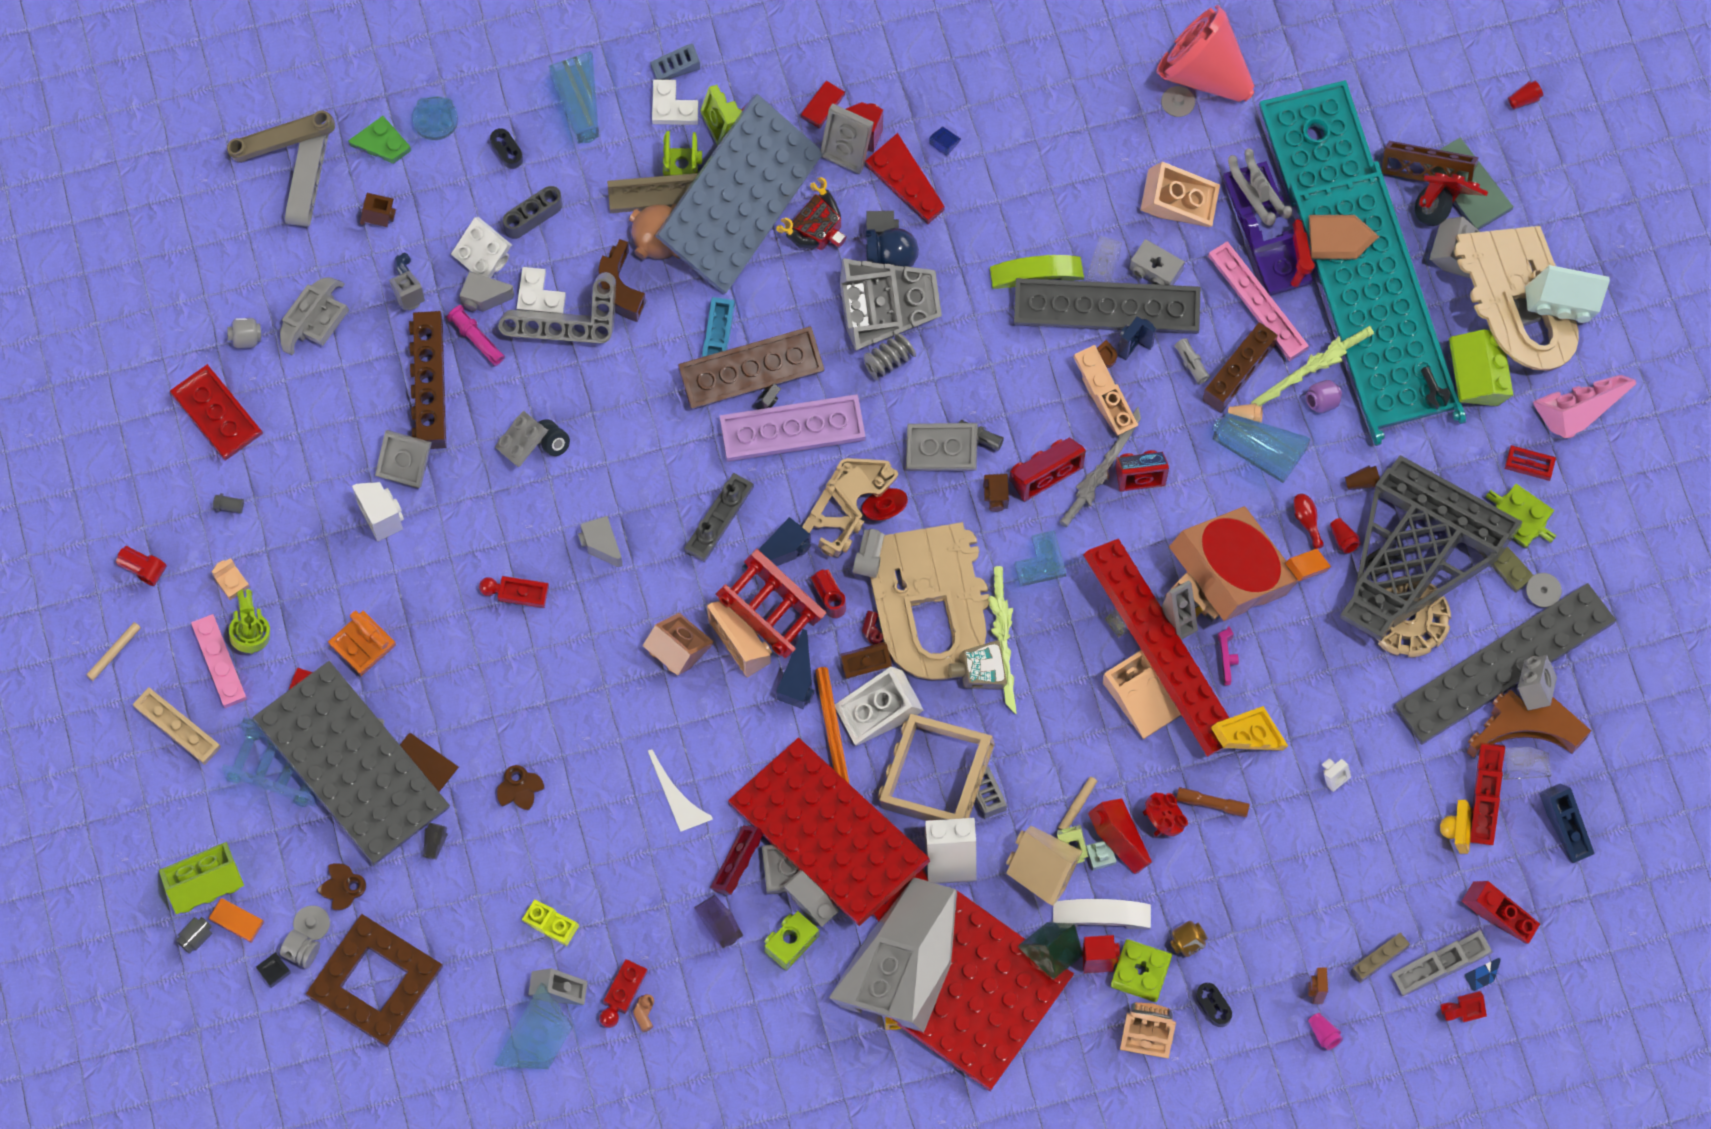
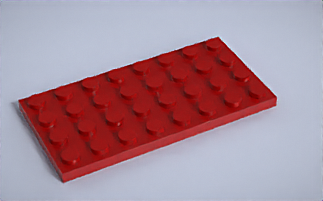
M799 737L728 800L729 804L753 827L760 828L763 836L794 866L812 879L858 926L863 924L930 862L929 857Z

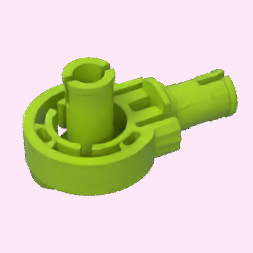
M242 589L237 592L240 621L238 620V612L234 611L233 620L229 626V639L237 650L253 654L262 650L270 640V626L268 621L262 616L261 609L259 608L257 609L256 618L252 591L246 589L245 598Z

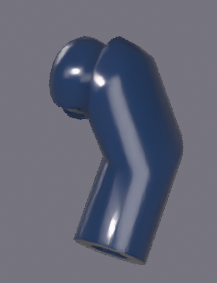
M405 252L395 257L396 271L399 275L409 271L406 265L411 262V258Z

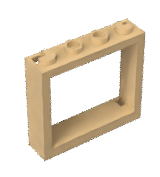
M910 714L908 721L905 720L902 726V739L900 743L897 742L895 745L893 764L888 765L885 786H881L878 799H880L882 808L925 821L969 818L995 745L992 735ZM916 728L979 745L955 814L892 797Z

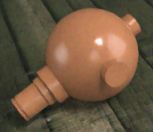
M657 204L648 206L642 211L638 209L633 211L629 221L633 223L631 234L633 243L636 246L634 253L642 260H645L647 257L651 259H666L671 256L680 259L679 256L655 237L676 204H673L671 207Z

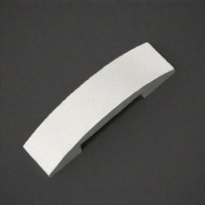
M1112 899L1057 901L1053 905V927L1107 925L1126 926V929H1151V905Z

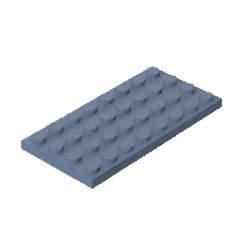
M758 94L753 95L658 230L655 237L722 294L727 293L823 155L820 148Z

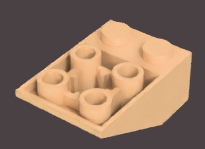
M1142 650L1104 673V686L1143 740L1181 716V713Z

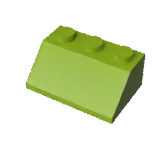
M1483 329L1449 338L1459 402L1499 406L1513 396L1507 354L1498 345L1491 330Z
M227 842L159 870L165 891L176 915L181 912H189L200 904L213 902L217 897L226 893H234L244 886Z

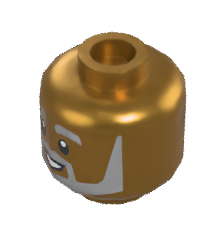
M1187 921L1172 931L1173 940L1170 943L1177 954L1182 952L1184 956L1190 957L1205 948V940L1208 937L1199 922L1195 924L1193 921Z

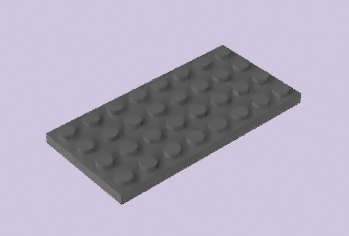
M330 661L326 662L253 716V721L373 866L450 808L448 802Z

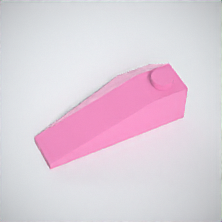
M1618 375L1593 383V387H1573V392L1561 395L1560 392L1551 393L1533 401V404L1552 433L1563 438H1571L1576 433L1585 430L1635 386L1636 380Z

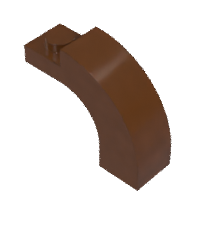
M619 239L617 246L613 245L609 258L602 255L599 274L607 272L616 279L615 312L629 320L638 322L646 304L645 293L626 286L619 278L620 271L629 253L628 242ZM605 281L600 282L602 289L610 288L609 283Z

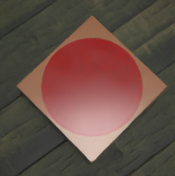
M1245 506L1182 530L1169 546L1185 570L1199 584L1204 595L1223 621L1241 615L1254 606L1264 605L1286 596L1298 583L1297 578L1285 564L1287 562Z

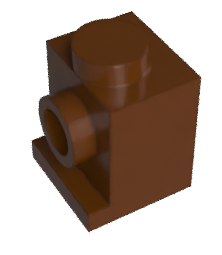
M367 193L362 208L360 224L364 225L367 222L387 227L389 221L394 222L396 209L392 208L394 199Z
M984 475V501H989V509L993 512L1008 509V475Z

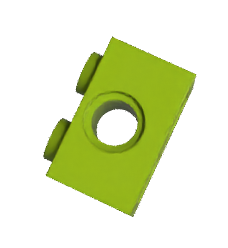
M799 911L794 915L789 914L781 923L783 927L777 933L773 931L765 940V953L786 971L819 937V929ZM787 935H794L797 940L792 944H788L784 941V938Z

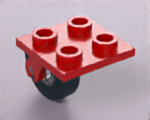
M1435 173L1434 176L1425 175L1424 180L1430 183L1420 192L1416 199L1415 215L1420 222L1429 226H1437L1449 216L1453 202L1459 194L1487 196L1488 191L1481 189L1480 184L1476 182L1464 181L1465 177L1452 174L1451 177L1441 173Z

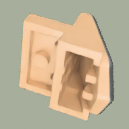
M1133 1003L1130 1013L1127 1012L1120 1050L1169 1059L1176 1021H1172V1010L1153 1003Z

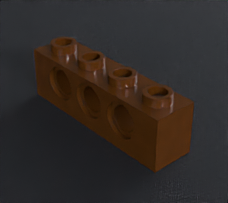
M1259 322L1205 388L1203 401L1222 413L1276 346L1278 334Z

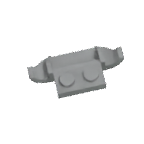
M327 277L305 287L282 319L280 340L285 353L290 355L295 353L294 346L297 339L303 341L307 338L322 346L326 343L349 311L345 304L334 300L331 294L336 287H343L345 285L342 281Z

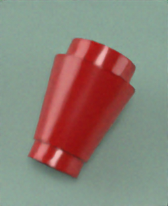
M1528 81L1513 93L1512 96L1508 97V101L1511 107L1516 109L1540 101L1544 94L1537 81Z
M1337 518L1330 523V528L1339 550L1348 554L1360 546V537L1341 518Z

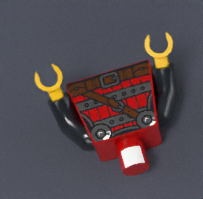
M819 177L817 179L821 184L820 188L814 182L810 185L813 191L820 193L819 196L815 194L793 221L789 218L781 219V222L785 224V228L782 225L776 227L777 232H786V236L798 248H817L823 250L829 242L840 248L847 236L839 231L841 228V213L837 203L829 190H825L827 187L826 180Z

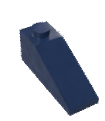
M789 517L758 550L775 566H779L795 560L800 554L804 555L811 547V534ZM746 564L742 566L743 573L748 569Z
M802 629L795 646L796 649L791 655L776 691V698L784 703L804 709L806 702H811L815 690L812 689L807 630Z
M1560 783L1540 792L1546 814L1571 862L1575 863L1595 854L1572 789Z

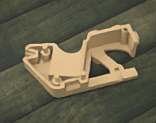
M853 458L841 460L802 527L809 533L813 527L817 529L824 527L839 528L843 531L834 542L831 543L821 537L818 547L821 548L824 554L830 557L834 555L839 558L842 552L847 553L853 542L850 540L853 532L858 534L864 524V521L861 520L863 515L857 508V499L861 495L868 493L874 494L875 497H880L896 481L898 472L894 468L892 469L889 461ZM833 496L847 516L825 517L821 514Z

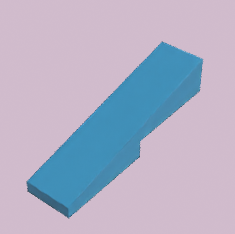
M712 297L702 357L728 350L736 305L735 300Z

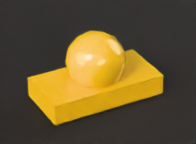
M1458 800L1457 816H1446L1440 823V832L1446 838L1455 839V846L1460 854H1468L1470 849L1472 809L1467 800Z

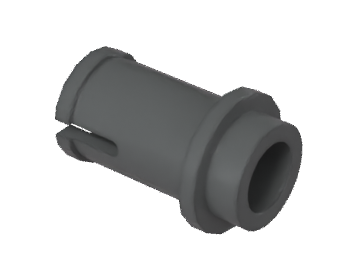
M223 493L215 495L213 508L217 509L218 512L225 510L242 513L244 499L227 497Z

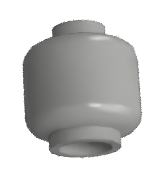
M236 318L232 322V327H227L228 341L233 340L235 348H254L257 342H261L260 323H256L254 318Z

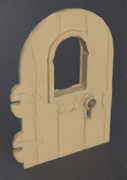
M1541 226L1457 234L1456 239L1458 243L1453 248L1455 257H1462V259L1457 260V263L1463 272L1470 274L1475 287L1470 293L1472 303L1478 302L1479 304L1475 305L1474 309L1478 316L1487 320L1489 328L1501 349L1514 361L1535 370L1549 371L1560 368L1567 363L1576 352L1579 330L1576 320L1541 315L1548 329L1549 343L1545 346L1538 345L1527 335L1513 300L1526 298L1525 286L1549 265L1556 266Z
M963 522L884 535L877 578L870 577L883 640L887 643L889 655L905 672L918 678L928 680L949 679L948 665L960 663L959 655L962 651L985 644L986 623L983 610H986L989 606V594L981 595V592H987L988 587L983 579L975 577L972 563L977 560L980 551L978 546L970 547V545L977 543V538L973 532L964 529ZM896 570H900L904 590L897 588ZM932 601L945 602L952 634V647L949 651L929 653L922 648L918 640L911 606Z

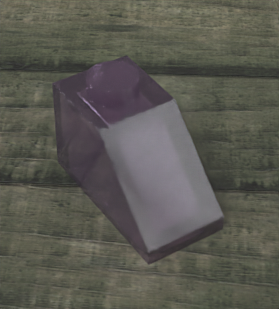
M715 895L694 907L714 940L722 948L733 945L737 939L743 936L733 914Z

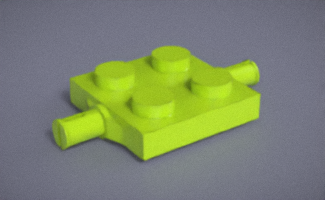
M1515 484L1510 492L1503 497L1492 490L1487 493L1485 498L1496 504V508L1522 521V525L1513 537V540L1524 548H1527L1539 535L1550 543L1556 538L1557 535L1545 528L1547 521L1554 513V509L1518 484Z

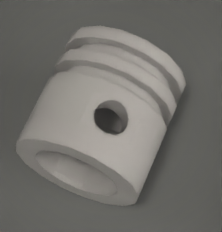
M294 929L284 940L280 956L297 963L299 966L303 965V968L307 969L319 952L320 942H315L314 939H310Z

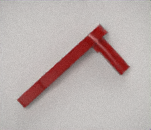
M1296 219L1293 223V241L1297 257V272L1291 280L1293 287H1298L1305 274H1310L1315 266L1311 260L1307 234L1304 232L1303 223L1301 220Z

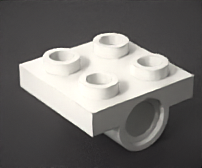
M474 217L451 255L471 272L491 278L494 272L501 270L509 259L507 252L512 244L482 219Z

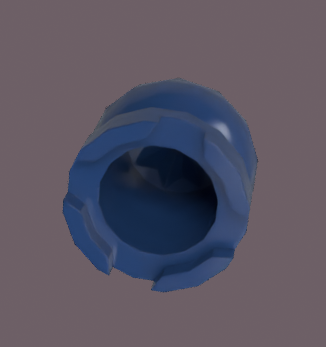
M891 228L878 235L875 229H866V255L868 262L902 267H912L918 258L919 248L917 240L910 232L901 228Z

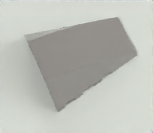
M842 259L840 289L846 330L855 351L942 316L935 270Z

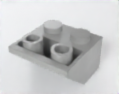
M1464 217L1446 219L1439 225L1430 260L1443 271L1471 279L1469 273H1465L1460 269L1457 260L1462 259V257H1455L1453 248L1458 243L1456 239L1457 234L1480 231Z

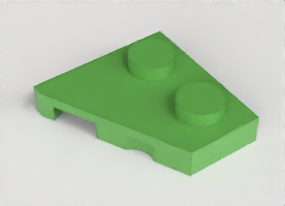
M381 116L348 140L351 147L364 149L368 154L382 157L385 161L393 164L411 152L410 145L384 116Z

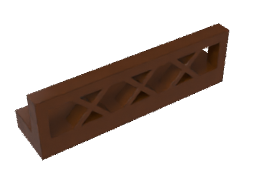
M1389 141L1384 150L1381 171L1383 174L1428 182L1424 180V174L1428 173V176H1434L1431 170L1438 166L1442 167L1449 177L1459 170L1469 172L1467 181L1473 182L1474 171L1478 165L1479 157ZM1389 157L1398 159L1402 166L1398 169L1387 168ZM1417 162L1425 170L1421 173H1414L1409 165Z

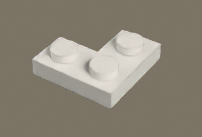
M653 80L652 123L698 125V100H676V80Z
M523 267L517 310L563 314L566 293L544 290L545 269Z

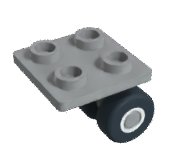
M523 411L514 420V423L499 439L495 448L517 467H520L537 444L541 443L543 450L549 455L559 456L568 449L570 438L552 420L544 419L537 422L528 413Z

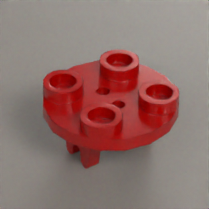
M1155 792L1147 798L1145 802L1146 809L1143 811L1144 816L1148 815L1150 821L1157 828L1154 832L1156 837L1164 836L1165 834L1177 836L1183 832L1184 828L1188 825V820L1182 814L1173 794L1167 793L1165 795Z

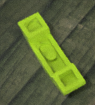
M1032 256L990 266L993 289L1015 287L1016 278L1084 280L1081 257Z

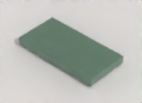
M1461 137L1440 149L1475 156ZM1479 161L1474 171L1473 182L1480 184L1481 189L1488 191L1487 196L1459 194L1453 202L1463 217L1478 230L1512 211L1514 207ZM1436 166L1431 170L1434 175L1435 173L1447 175L1442 167ZM1459 170L1455 173L1465 177L1464 181L1467 182L1469 172Z

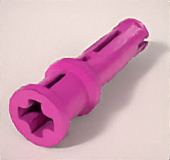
M462 305L456 306L449 312L446 319L449 322H453L459 329V333L464 337L467 336L489 359L493 366H497L503 361L502 359L505 356L477 327V321L471 319L464 312Z

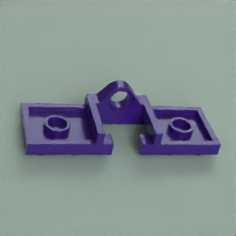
M1267 161L1258 163L1257 166L1284 204L1283 196L1280 197ZM1248 166L1240 168L1242 175L1250 185L1251 172ZM1231 171L1223 173V180L1267 293L1271 296L1312 284L1311 274H1305L1298 287L1291 285V280L1297 272V257L1293 241L1294 230L1284 231L1280 237L1264 241L1262 230L1259 231L1258 222L1255 218V209L1235 181ZM1270 200L1262 202L1265 209L1271 208L1276 218L1280 217Z

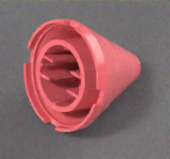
M1216 5L1217 11H1214L1212 8L1207 9L1174 41L1176 45L1170 53L1166 52L1157 66L1156 73L1162 79L1237 102L1242 100L1246 102L1254 94V83L1227 14L1219 5Z

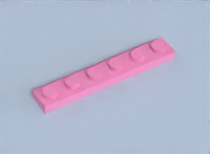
M1227 241L1209 252L1208 257L1258 322L1278 334L1276 345L1285 357L1291 361L1307 351L1309 345Z

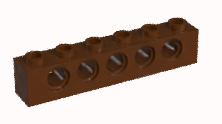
M441 311L413 312V321H409L410 335H414V342H410V356H414V363H410L411 377H415V385H411V398L415 399V406H411L412 420H416V428H412V437L432 442L430 449L447 448ZM425 335H430V336H432V337H431L430 339H428V340H422V339H421V338H422L423 336H425ZM426 356L432 357L430 361H422ZM428 377L433 379L429 383L422 382L423 379ZM426 399L433 400L430 404H423V401ZM425 421H434L430 426L423 425Z

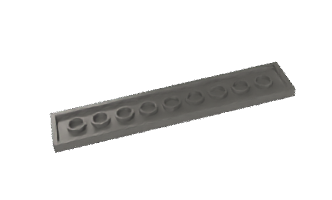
M1589 583L1400 700L1394 705V708L1421 745L1488 704L1501 693H1505L1518 685L1525 659L1532 656L1547 655L1550 663L1613 625L1616 619Z

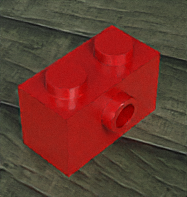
M1114 935L1084 937L1082 946L1084 974L1113 972L1114 965L1118 964V957H1120L1119 942H1114Z

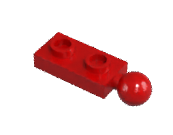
M502 576L500 584L491 577L483 578L479 583V590L483 595L491 596L498 593V601L545 608L549 583Z
M625 959L604 999V1004L609 1006L599 1016L600 1023L604 1027L612 1028L617 1025L619 1021L618 1011L624 1014L627 1013L648 972L647 968Z

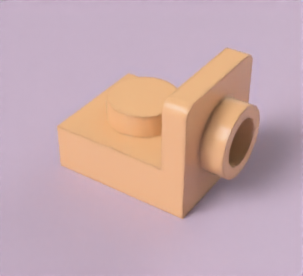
M231 558L227 561L219 562L211 571L215 581L229 600L235 598L239 590L243 589L244 592L250 588L248 582L236 568Z

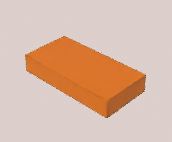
M1318 549L1291 557L1285 563L1298 581L1327 572L1331 567Z
M223 898L220 899L209 917L211 922L250 943L253 942L264 923L262 919Z

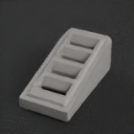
M989 766L984 774L987 775V779L982 780L981 786L988 783L991 786L978 791L976 797L984 819L1007 811V804ZM992 791L994 792V794L991 796H988L986 798L982 797V795ZM995 799H997L998 801L997 803L991 804L989 806L986 805V803Z

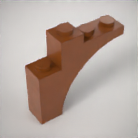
M1510 689L1505 695L1501 693L1493 701L1492 704L1495 706L1491 714L1494 716L1484 724L1486 729L1481 734L1476 732L1468 741L1470 746L1467 753L1475 758L1479 754L1480 743L1496 744L1514 738H1535L1554 743L1573 754L1588 738L1592 730L1554 697H1552L1551 706L1528 710L1524 701Z

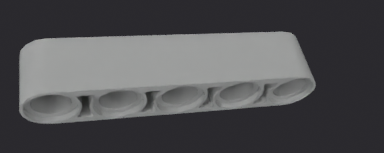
M328 134L302 141L299 144L285 213L286 224L309 227L311 224Z

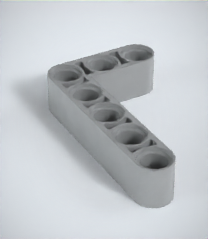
M607 272L597 276L593 285L592 316L508 310L499 321V330L502 334L512 337L605 343L609 341L614 330L616 279ZM605 281L609 283L610 288L602 289L599 286V282ZM606 304L609 307V311L603 312L599 310L598 305ZM512 319L516 326H507L505 320ZM528 322H537L539 328L533 329L529 327ZM551 323H559L562 329L554 330L551 327ZM574 325H582L585 331L577 332L574 329ZM599 326H604V327H606L607 330H608V333H606V334H601V333H599L598 330H597V327H599Z

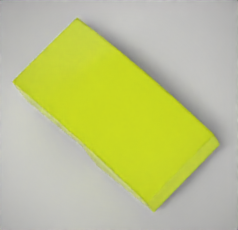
M535 899L522 918V921L565 946L569 944L579 927L577 922L557 913L554 908Z

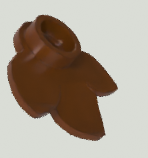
M513 765L505 771V781L499 785L497 796L501 806L508 805L514 801L519 808L530 810L534 803V792L542 791L545 787L539 775L528 773L520 765ZM516 774L521 776L518 781L512 780V777Z
M333 863L328 865L332 878L320 885L317 890L324 898L333 900V910H344L351 906L354 898L364 894L366 882L361 875L353 874L349 866ZM353 883H357L359 885L356 890L350 889V886Z

